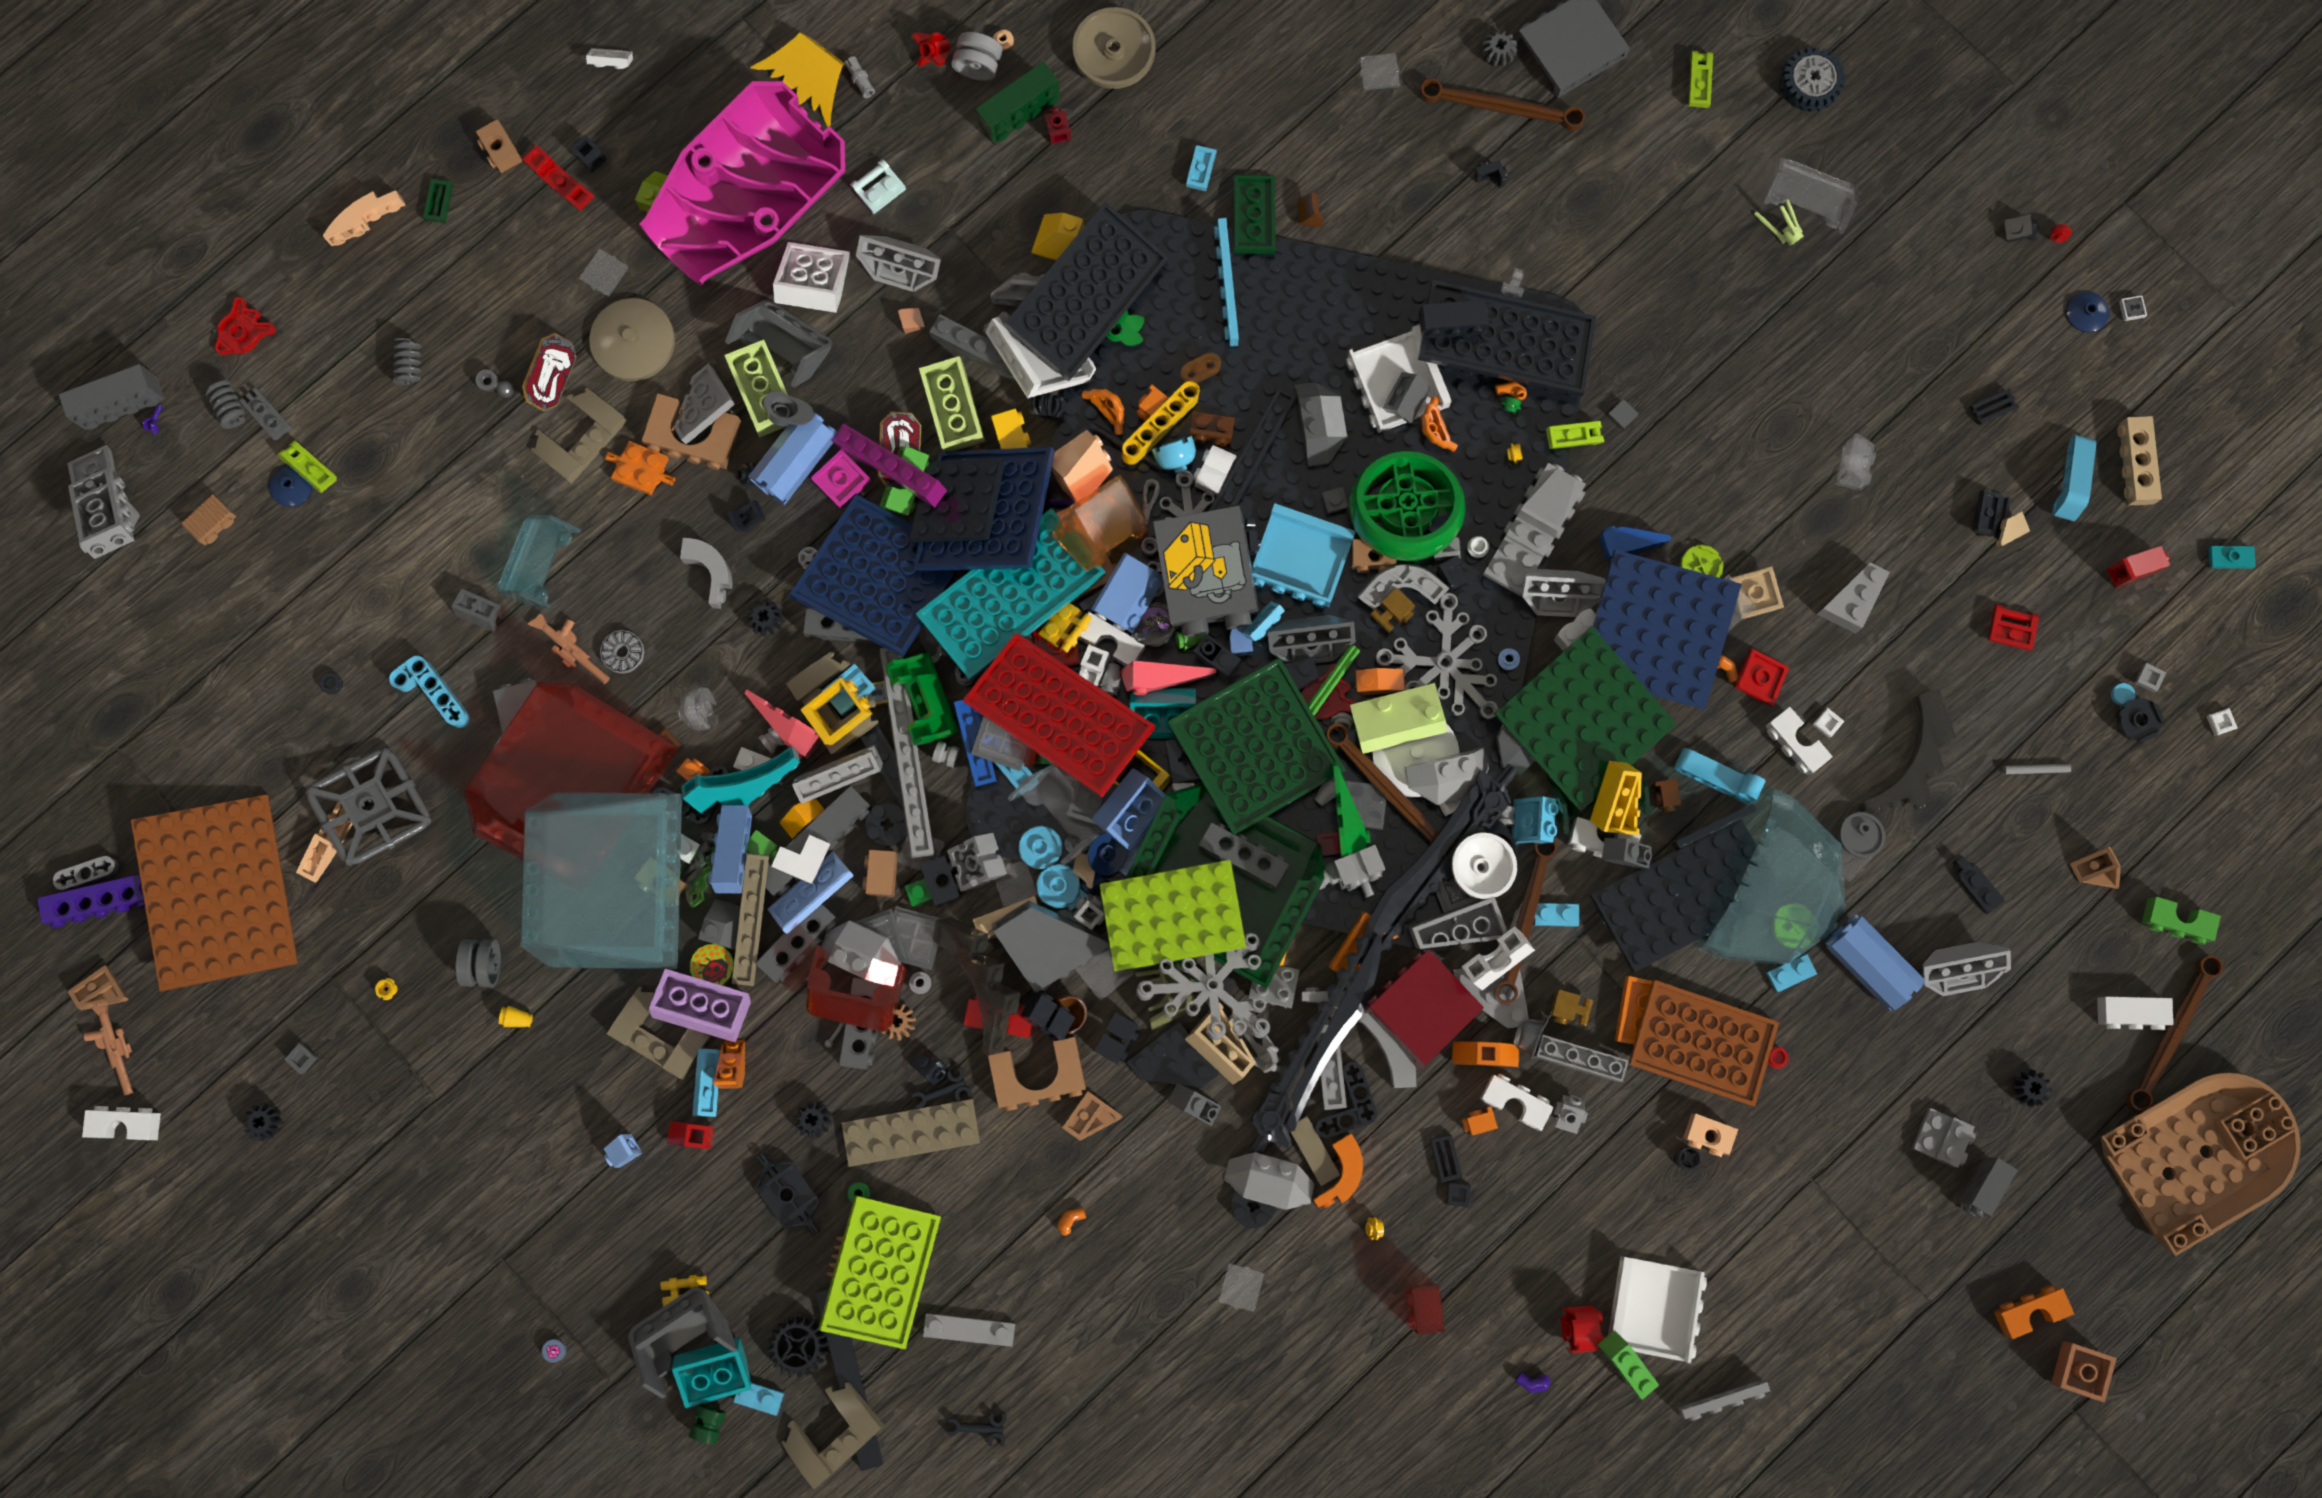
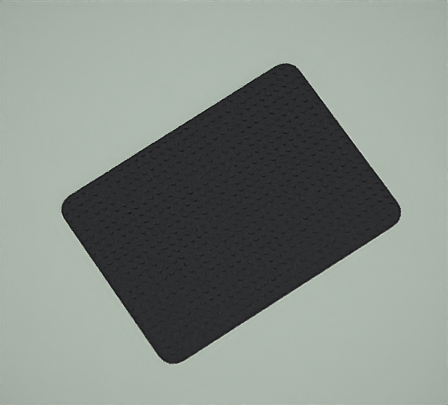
M1132 210L1121 214L1122 217L1169 258L1127 309L1128 315L1144 317L1143 327L1138 332L1142 336L1143 341L1138 345L1127 346L1121 341L1113 342L1105 336L1089 356L1096 367L1090 381L1067 387L1064 390L1065 412L1063 417L1057 420L1051 447L1056 452L1086 430L1094 436L1096 433L1089 430L1092 422L1126 441L1148 420L1140 418L1136 411L1139 409L1140 404L1138 402L1144 394L1149 395V387L1151 385L1155 386L1169 399L1185 382L1191 381L1199 386L1198 402L1152 449L1157 447V450L1160 451L1159 448L1162 445L1181 438H1185V441H1188L1187 437L1191 428L1193 412L1235 418L1231 444L1218 446L1211 441H1205V443L1194 441L1195 457L1191 463L1186 465V470L1194 477L1197 468L1201 469L1204 465L1202 458L1206 449L1211 450L1213 445L1236 455V463L1278 387L1296 396L1295 385L1316 382L1341 397L1347 439L1331 462L1326 465L1308 467L1296 399L1237 504L1242 511L1243 519L1245 520V517L1255 518L1254 529L1257 530L1260 544L1274 503L1356 531L1351 521L1349 507L1343 511L1327 514L1322 492L1343 487L1349 506L1350 493L1359 474L1374 460L1386 454L1412 451L1429 455L1441 461L1454 473L1465 497L1464 522L1456 537L1459 538L1460 560L1462 561L1460 567L1468 581L1451 592L1448 590L1445 594L1452 593L1458 599V604L1452 611V622L1461 612L1469 615V622L1451 635L1450 652L1469 637V631L1473 626L1481 625L1486 629L1487 636L1485 640L1478 644L1474 643L1457 658L1467 660L1478 658L1482 661V668L1478 672H1472L1466 668L1457 669L1461 674L1495 675L1497 683L1492 688H1487L1481 684L1471 685L1486 701L1495 702L1499 709L1523 686L1537 615L1522 597V594L1521 596L1517 595L1483 574L1506 536V533L1503 531L1508 522L1515 521L1517 516L1514 512L1520 503L1525 504L1527 497L1524 496L1530 485H1536L1538 480L1535 479V476L1541 467L1545 469L1547 464L1550 463L1561 466L1564 472H1566L1571 447L1549 449L1546 428L1575 424L1581 396L1518 383L1526 389L1527 396L1525 399L1520 400L1522 401L1520 405L1521 410H1516V413L1504 410V405L1501 402H1504L1505 396L1514 397L1508 393L1497 396L1495 385L1512 381L1437 365L1452 400L1448 408L1440 410V414L1450 435V440L1458 445L1457 449L1453 452L1447 448L1443 449L1428 440L1422 432L1421 418L1413 420L1412 423H1404L1378 433L1377 428H1373L1370 423V411L1368 408L1365 409L1362 403V391L1355 386L1354 377L1356 376L1353 370H1349L1346 358H1348V353L1351 349L1353 352L1411 332L1412 327L1419 325L1418 312L1422 304H1427L1432 280L1575 312H1584L1574 302L1557 295L1276 237L1275 254L1233 253V228L1227 226L1239 337L1238 346H1230L1229 339L1225 340L1224 327L1228 326L1227 319H1223L1222 307L1226 305L1225 299H1221L1220 286L1224 285L1223 279H1219L1218 266H1221V259H1217L1216 246H1219V239H1215L1214 226L1218 224L1151 210ZM1118 329L1112 330L1114 335L1120 332ZM1107 389L1120 398L1124 407L1123 434H1115L1114 425L1110 424L1107 417L1091 402V399L1082 398L1083 391ZM1189 391L1184 393L1188 397L1194 396V393ZM1177 406L1170 407L1172 411L1180 410ZM1163 420L1155 422L1159 426L1166 424ZM1146 434L1141 436L1143 440L1151 439V437ZM1097 435L1103 443L1101 449L1105 450L1111 458L1109 463L1113 470L1086 502L1085 506H1090L1095 517L1092 519L1094 526H1099L1103 535L1100 540L1103 546L1107 544L1110 550L1111 557L1108 558L1111 565L1116 564L1117 566L1124 553L1146 566L1151 561L1159 563V552L1153 556L1145 555L1142 551V542L1148 537L1156 539L1154 521L1164 520L1167 517L1176 518L1171 512L1163 511L1160 508V500L1163 497H1169L1172 503L1184 511L1182 490L1176 483L1178 473H1175L1174 469H1163L1160 472L1141 460L1133 465L1127 464L1122 459L1121 448ZM1511 443L1513 445L1520 444L1523 460L1518 461L1517 464L1514 463V460L1510 461L1507 449L1511 448ZM1151 449L1147 454L1154 458ZM1052 470L1042 515L1051 508L1055 513L1068 508L1067 506L1050 505V500L1069 501L1070 499L1061 488ZM1392 477L1374 485L1366 495H1377L1382 486ZM1187 478L1181 479L1182 484H1187L1189 481ZM1154 479L1160 485L1159 495L1151 510L1148 525L1141 524L1139 522L1143 509L1144 485L1147 480ZM1193 480V484L1190 487L1193 510L1206 492L1195 487V480ZM1154 483L1149 485L1147 504L1150 503L1156 488ZM1430 484L1434 488V490H1438L1435 486ZM1206 496L1204 500L1206 502L1212 501V497ZM1164 501L1162 505L1168 507L1170 502ZM1207 506L1203 512H1208L1211 506ZM1383 506V507H1382V508H1384V509H1390V508L1387 507V506ZM1437 517L1433 525L1423 533V536L1442 527L1449 517ZM1375 522L1382 529L1386 530L1380 522ZM1355 532L1353 539H1361L1357 532ZM1076 536L1092 557H1094V549L1089 541ZM1479 536L1487 540L1489 550L1484 557L1475 558L1469 554L1467 545L1473 537ZM1151 544L1147 545L1146 549L1152 551L1154 546ZM1350 547L1329 607H1317L1312 604L1313 601L1304 599V601L1297 600L1292 597V594L1284 592V594L1274 592L1272 587L1267 585L1263 587L1255 585L1260 612L1270 601L1280 604L1285 610L1281 614L1279 621L1272 624V628L1286 620L1324 615L1354 620L1356 642L1353 645L1360 652L1341 679L1350 684V691L1345 694V697L1359 703L1398 693L1363 696L1357 692L1356 670L1373 668L1396 669L1403 665L1391 663L1388 667H1381L1376 662V655L1381 649H1389L1394 655H1403L1402 652H1397L1394 649L1393 645L1396 639H1405L1407 646L1417 656L1436 657L1441 653L1442 634L1433 624L1427 623L1425 617L1429 611L1434 610L1438 612L1439 618L1443 621L1444 610L1440 607V600L1434 604L1413 588H1398L1415 605L1412 611L1414 615L1406 623L1402 620L1399 624L1391 618L1389 622L1394 628L1388 633L1370 615L1374 610L1358 598V594L1379 572L1378 570H1370L1368 573H1358L1357 570H1352ZM1257 553L1250 557L1252 566L1254 564ZM1376 553L1368 555L1373 561L1379 560V556ZM1544 555L1537 569H1546L1547 556ZM1434 556L1419 560L1418 566L1429 570L1443 581L1437 569L1440 564L1448 560L1435 561ZM1155 565L1150 566L1151 569L1156 571L1157 567ZM1165 588L1163 594L1159 597H1154L1150 605H1161L1168 609ZM1095 593L1086 596L1082 599H1079L1075 602H1072L1071 604L1079 609L1080 603L1089 598L1090 596L1094 595ZM1446 600L1444 602L1445 606H1452L1451 601ZM1379 605L1377 610L1383 614L1385 611ZM1258 614L1250 615L1251 622ZM1434 614L1428 615V618L1431 621L1436 620V616ZM1460 616L1459 621L1465 623L1466 618ZM1109 619L1105 621L1111 624L1112 626L1114 624V622L1110 621ZM1225 620L1208 623V636L1230 651V634L1232 629H1226ZM1137 627L1133 633L1126 629L1124 631L1129 636L1134 634L1143 640L1145 650L1138 661L1209 668L1193 652L1196 646L1183 650V648L1178 649L1175 632L1180 631L1182 628L1175 629L1173 627L1171 634L1161 641L1145 639L1139 633ZM1479 632L1473 633V636L1476 639L1481 638V634ZM1262 637L1256 642L1252 640L1253 654L1250 656H1239L1241 659L1240 665L1232 676L1257 671L1279 658L1269 652L1268 637ZM1108 638L1101 640L1096 648L1109 652L1111 658L1108 664L1120 665L1121 671L1124 666L1113 660V654L1118 646L1117 643ZM1077 639L1080 662H1082L1088 645ZM1403 642L1396 643L1398 648L1404 647ZM1504 649H1514L1520 656V662L1513 670H1505L1498 663V656ZM1343 654L1335 661L1315 663L1318 677L1325 675L1332 664H1337ZM1383 655L1380 657L1382 662L1388 661L1387 656ZM1508 655L1505 657L1507 662L1513 661L1512 656ZM1444 659L1441 661V664L1448 666L1449 662ZM1472 662V667L1475 669L1479 668V663ZM1080 664L1067 666L1077 674L1080 673ZM1416 665L1405 674V686L1410 681H1418L1434 666ZM1215 673L1208 678L1168 688L1196 689L1197 705L1231 686L1230 678L1227 681ZM1440 673L1427 685L1435 683L1438 690L1440 687ZM1120 674V692L1113 698L1116 700L1119 697L1122 698L1126 706L1130 708L1131 691H1126ZM1449 674L1448 688L1450 689V695L1445 700L1440 699L1446 724L1456 736L1459 753L1485 747L1489 766L1487 774L1496 779L1504 770L1500 764L1501 758L1496 739L1502 723L1496 716L1493 719L1483 718L1480 714V707L1465 691L1463 692L1465 710L1462 715L1455 716L1451 712V707L1454 704L1455 680ZM1489 677L1486 679V682L1491 685L1494 683V680ZM1444 689L1440 690V695L1447 696V691ZM1459 705L1454 706L1456 712L1462 711ZM1489 707L1485 708V713L1488 715L1492 714V709ZM1332 718L1317 720L1324 734L1332 725ZM1353 721L1351 728L1348 730V739L1362 752ZM995 724L989 725L987 730L992 732L999 729ZM1335 729L1330 730L1329 736L1332 741L1336 743L1343 741L1342 732ZM1147 738L1139 750L1171 776L1165 741L1172 739ZM1016 744L1010 745L1017 755L1020 746ZM1029 747L1023 763L1034 775L1036 781L1020 794L994 762H992L997 781L975 787L972 779L966 804V824L971 837L993 833L998 846L996 854H1000L1002 858L1024 862L1019 852L1021 837L1032 827L1044 826L1053 829L1061 839L1062 854L1054 865L1062 864L1073 869L1076 854L1088 855L1091 842L1098 835L1105 833L1098 825L1066 815L1077 780L1055 765L1036 763L1037 753ZM1333 747L1346 770L1342 774L1364 822L1365 830L1370 831V843H1366V846L1368 848L1376 845L1385 871H1383L1380 879L1370 883L1374 894L1369 897H1365L1361 885L1354 890L1348 891L1347 888L1341 890L1339 883L1334 885L1328 883L1325 888L1318 891L1301 924L1349 934L1362 911L1371 915L1387 888L1416 862L1430 846L1431 842L1379 792L1339 747ZM1372 752L1364 753L1372 761ZM1133 756L1115 781L1120 784L1132 768L1148 777L1152 782L1158 774L1136 756ZM1182 756L1181 761L1178 762H1182L1183 766H1186L1189 760ZM1199 779V782H1194V785L1200 784L1202 782ZM1172 781L1162 791L1165 795L1171 792ZM1321 785L1268 815L1316 842L1317 834L1338 832L1336 797L1324 806L1314 799ZM1407 797L1438 833H1440L1452 816V814L1444 816L1439 805L1432 803L1424 797ZM1341 854L1322 856L1323 869L1325 864L1330 862L1333 864L1334 861L1343 858ZM1119 871L1108 876L1101 875L1104 880L1111 882L1124 880L1126 877ZM1453 872L1451 873V877L1447 879L1443 878L1444 882L1454 879ZM1457 883L1446 886L1452 902L1463 898ZM1430 892L1428 894V905L1423 908H1417L1416 919L1412 922H1405L1404 934L1393 939L1392 944L1419 949L1415 947L1408 927L1444 914L1436 893ZM1455 945L1424 948L1419 950L1442 951Z

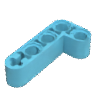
M2073 435L2070 439L2067 449L2062 493L2054 503L2053 516L2075 521L2086 508L2090 499L2096 440L2078 435Z
M413 656L390 674V684L400 691L408 692L419 685L443 718L452 726L464 728L469 724V713L432 664L424 658ZM423 663V669L416 672L417 665ZM405 676L406 681L404 684L399 685V679ZM435 679V686L429 689V682ZM448 696V702L445 705H441L442 698ZM452 710L459 714V720L456 721L457 718L451 712Z
M1687 748L1682 749L1674 766L1676 771L1746 804H1753L1757 801L1765 784V780L1755 774L1747 773L1743 775Z

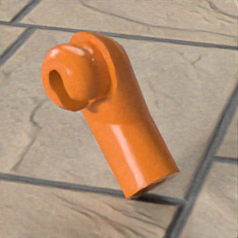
M1512 381L1495 385L1497 396L1508 393L1517 400H1523L1527 396L1526 389L1517 382Z
M1721 655L1717 669L1722 668L1726 671L1729 683L1736 682L1738 673L1735 663L1726 656Z
M1084 1207L1064 1212L1057 1225L1061 1235H1069L1073 1222L1086 1218Z

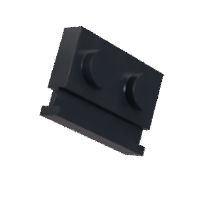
M1986 489L1979 492L1973 532L1996 537L1999 540L2001 534L2000 526L2002 520L2008 518L2011 498L2003 497L2001 494Z

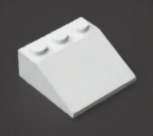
M788 242L773 283L774 303L836 313L842 296L850 252Z

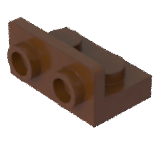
M1193 412L1189 436H1192L1193 441L1198 443L1211 441L1215 445L1226 446V444H1231L1235 418Z

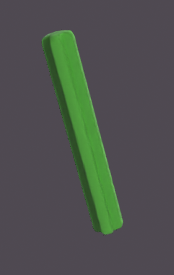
M1349 646L1308 703V707L1313 715L1316 714L1359 654L1360 650L1356 646Z

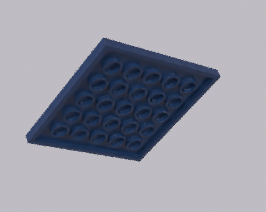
M1052 447L939 452L937 461L1002 459L1005 462L989 540L919 542L914 568L917 571L1031 568L1055 450Z
M856 494L791 591L790 598L893 653L904 657L924 625L916 616V613L947 589L958 570L917 571L914 568L919 542H913L910 539L913 524Z
M1614 550L1592 627L1652 696L1705 710L1742 584Z

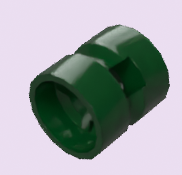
M699 1404L694 1416L697 1421L692 1423L688 1437L701 1443L716 1445L720 1434L718 1427L723 1425L726 1412L713 1406Z

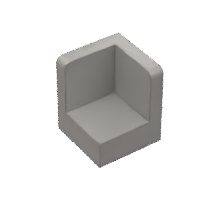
M1455 537L1445 549L1435 554V561L1449 560L1457 555L1461 559L1459 538Z

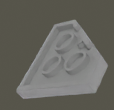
M709 364L692 376L690 381L692 388L689 395H685L681 407L683 411L681 419L677 420L674 426L680 439L685 444L694 439L734 405L733 400L715 370Z
M1464 969L1452 971L1453 975L1483 1005L1482 1011L1494 1018L1505 1028L1519 1027L1522 1022L1529 1019L1520 970L1515 982L1518 996L1509 1005L1498 1003L1494 997V991L1503 982L1504 974L1481 990L1473 984ZM1502 986L1499 988L1501 999L1510 1001L1513 998L1514 992L1511 987Z

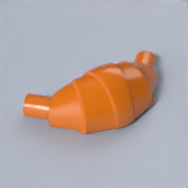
M1107 389L1083 391L1082 398L1091 399V402L1107 417L1110 424L1114 425L1115 434H1123L1124 407L1120 398Z
M1432 396L1421 417L1422 432L1431 443L1454 452L1458 445L1450 440V435L1446 430L1440 409L1437 407L1440 399Z

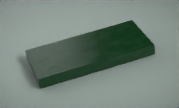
M1233 175V253L1275 254V175Z

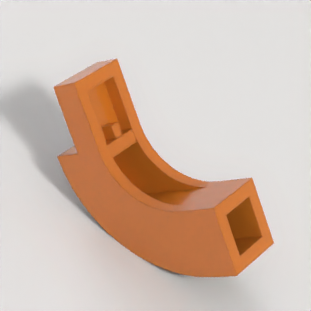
M1351 1133L1331 1145L1340 1159L1342 1171L1338 1182L1333 1187L1313 1199L1318 1208L1323 1206L1325 1209L1335 1202L1333 1198L1336 1196L1340 1203H1344L1352 1196L1361 1181L1363 1158L1359 1145Z

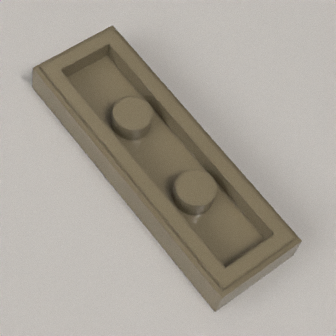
M1305 1117L1298 1121L1295 1131H1292L1291 1134L1320 1186L1340 1176L1309 1118Z

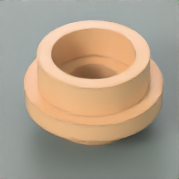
M999 30L993 36V39L1000 43L1003 51L1012 47L1014 40L1013 35L1009 31ZM1002 37L1007 38L1005 41L999 40Z

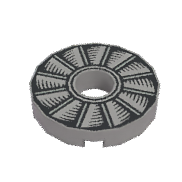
M624 630L608 635L603 641L600 650L601 659L605 666L613 672L621 674L635 670L642 663L645 654L641 640L633 633ZM627 647V655L622 658L618 657V649Z

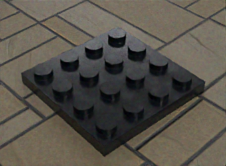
M1002 459L929 462L925 473L937 479L947 492L935 508L921 499L918 500L910 539L913 542L989 540L1005 462Z

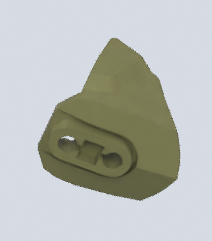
M1160 964L1133 969L1136 977L1160 973V975L1143 981H1150L1153 984L1177 983L1169 975L1163 974L1160 971ZM1163 964L1164 969H1170L1169 964ZM1173 964L1174 968L1190 982H1195L1178 964ZM1194 992L1181 1004L1174 1017H1167L1163 1010L1168 1002H1172L1179 993H1167L1160 1004L1149 1007L1148 1010L1152 1013L1162 1011L1149 1019L1151 1029L1154 1030L1184 1015L1187 1004L1195 1000ZM1167 1007L1168 1012H1175L1173 1007Z

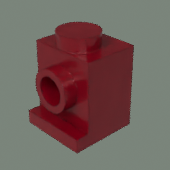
M1059 108L1049 110L1048 114L1045 115V121L1051 144L1071 140L1065 110L1060 111Z

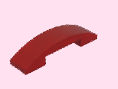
M536 145L522 159L546 184L577 210L581 211L594 198L590 191L567 174L539 146Z

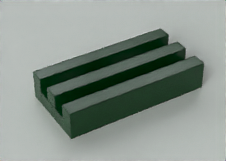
M431 179L423 214L425 221L432 220L436 223L439 221L446 224L454 186L452 182ZM437 185H439L438 195L436 197L435 202L436 204L434 214L431 215Z

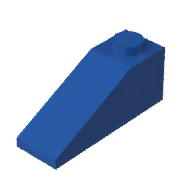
M1616 526L1605 528L1599 537L1606 562L1612 559L1614 550L1635 554L1667 545L1671 541L1670 535L1627 527L1616 528Z

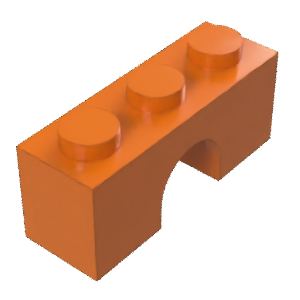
M2050 1285L2040 1289L2041 1293L2026 1294L2020 1297L2021 1301L2013 1304L2011 1301L2000 1305V1309L1994 1311L2004 1337L2014 1339L2032 1332L2033 1329L2029 1318L2036 1309H2039L2043 1313L2045 1320L2049 1322H2057L2074 1315L2064 1289Z

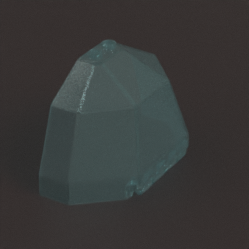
M1773 789L1766 794V797L1771 799L1766 827L1759 840L1766 844V847L1760 844L1757 845L1751 858V862L1757 864V867L1749 864L1742 878V882L1748 884V887L1739 885L1733 898L1736 901L1729 904L1707 941L1700 944L1697 948L1713 957L1775 965L1789 964L1826 938L1829 933L1833 934L1838 926V922H1836L1837 917L1846 908L1847 903L1844 902L1845 887L1842 845L1795 798Z

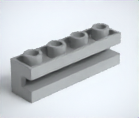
M872 745L795 777V782L792 783V786L802 804L881 771L883 762L875 746Z
M1545 1035L1539 1037L1533 1056L1615 1082H1623L1629 1061Z

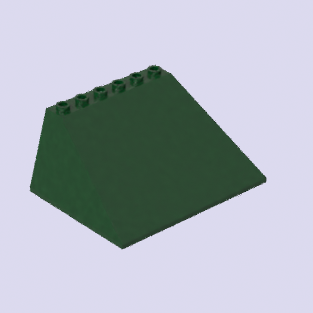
M1202 783L1165 795L1125 879L1209 864L1210 861L1221 862L1199 850V844L1211 823L1216 825L1221 823L1227 827ZM1270 816L1242 830L1239 834L1245 836L1248 839L1247 842L1252 845L1260 844L1267 849V853L1273 856L1278 854L1287 860L1286 863L1289 864V867L1276 891L1232 868L1244 935L1254 933L1260 939L1257 950L1248 952L1242 959L1249 958L1251 955H1258L1261 959L1260 966L1255 970L1236 968L1233 971L1266 989L1324 881L1321 844ZM1222 840L1219 843L1223 849H1229L1232 846L1228 840ZM1242 850L1238 854L1243 860L1251 857L1250 852L1247 850ZM1260 861L1258 867L1261 870H1267L1270 868V864L1267 861ZM1248 938L1250 944L1255 943L1253 938ZM1226 952L1213 954L1215 961L1222 965L1227 963ZM1255 959L1250 960L1252 965H1257Z

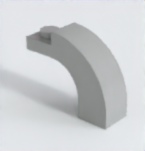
M683 538L680 559L685 564L701 565L710 571L711 588L708 604L712 608L721 609L722 603H725L726 600L724 588L732 589V575L729 566L720 553L708 543L697 539Z

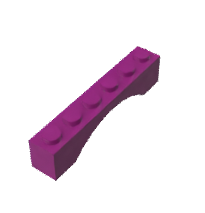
M844 423L831 440L840 450L842 449L853 459L863 462L885 474L934 508L947 492L937 479Z

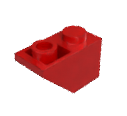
M670 1121L667 1144L711 1149L714 1127Z

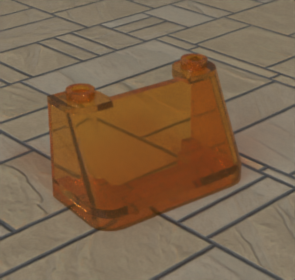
M1117 476L1066 509L1061 515L1052 536L1087 572L1093 567H1100L1105 561L1104 556L1106 552L1130 536L1133 539H1142L1149 532V523L1127 482L1121 476Z

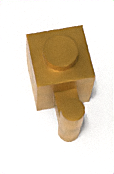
M1396 588L1380 605L1385 612L1381 614L1375 609L1370 615L1389 633L1394 628L1389 620L1392 618L1397 624L1402 620L1406 623L1414 615L1412 611L1415 605Z
M1556 990L1550 1012H1553L1550 1017H1554V1022L1567 1025V1022L1574 1021L1577 1014L1580 1015L1578 1024L1587 1026L1594 1000L1585 998L1584 1004L1581 1006L1578 1005L1580 995Z

